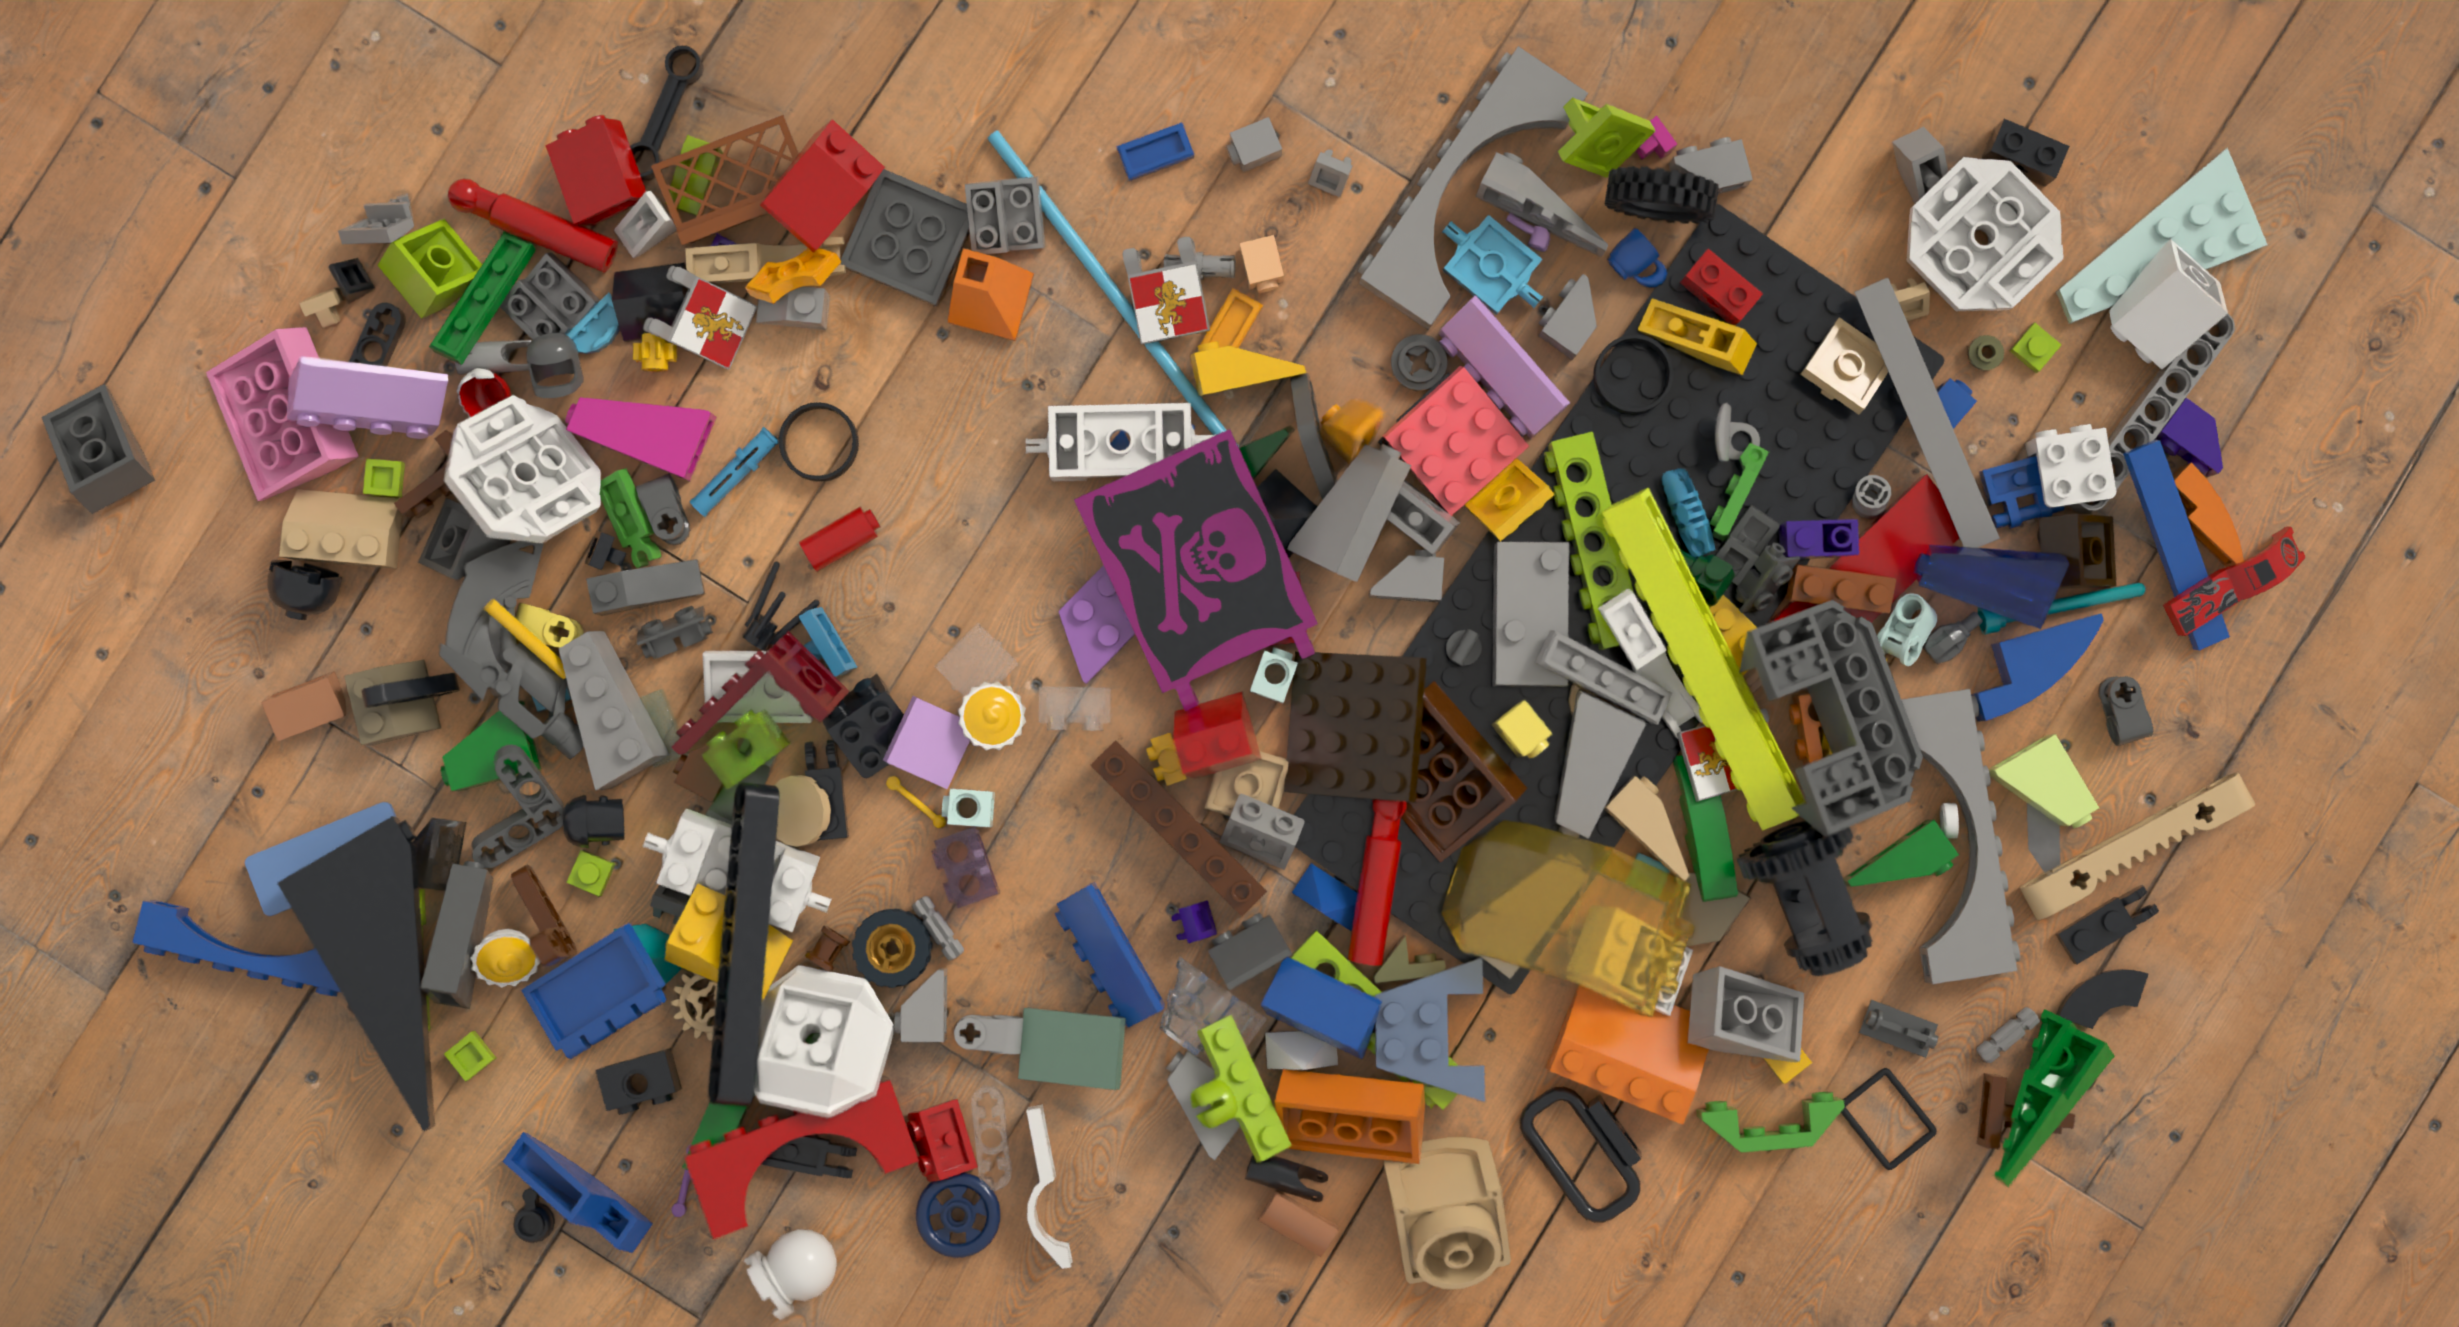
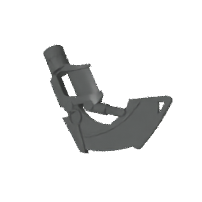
M518 541L488 552L464 565L465 578L453 602L448 619L445 645L439 644V655L482 701L488 688L493 696L498 697V710L533 739L541 735L568 759H572L583 749L584 745L578 724H575L564 713L567 679L559 677L524 644H517V638L503 626L500 629V653L498 654V659L503 665L508 666L506 672L498 663L490 644V614L484 610L486 604L490 600L495 599L515 617L516 600L530 598L544 542ZM530 545L533 546L532 554L518 550ZM520 686L549 710L548 718L544 723L518 702Z

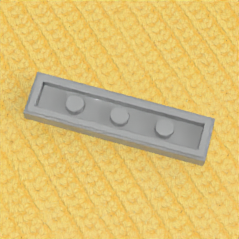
M1550 630L1535 662L1653 725L1659 724L1672 696V692L1554 630Z

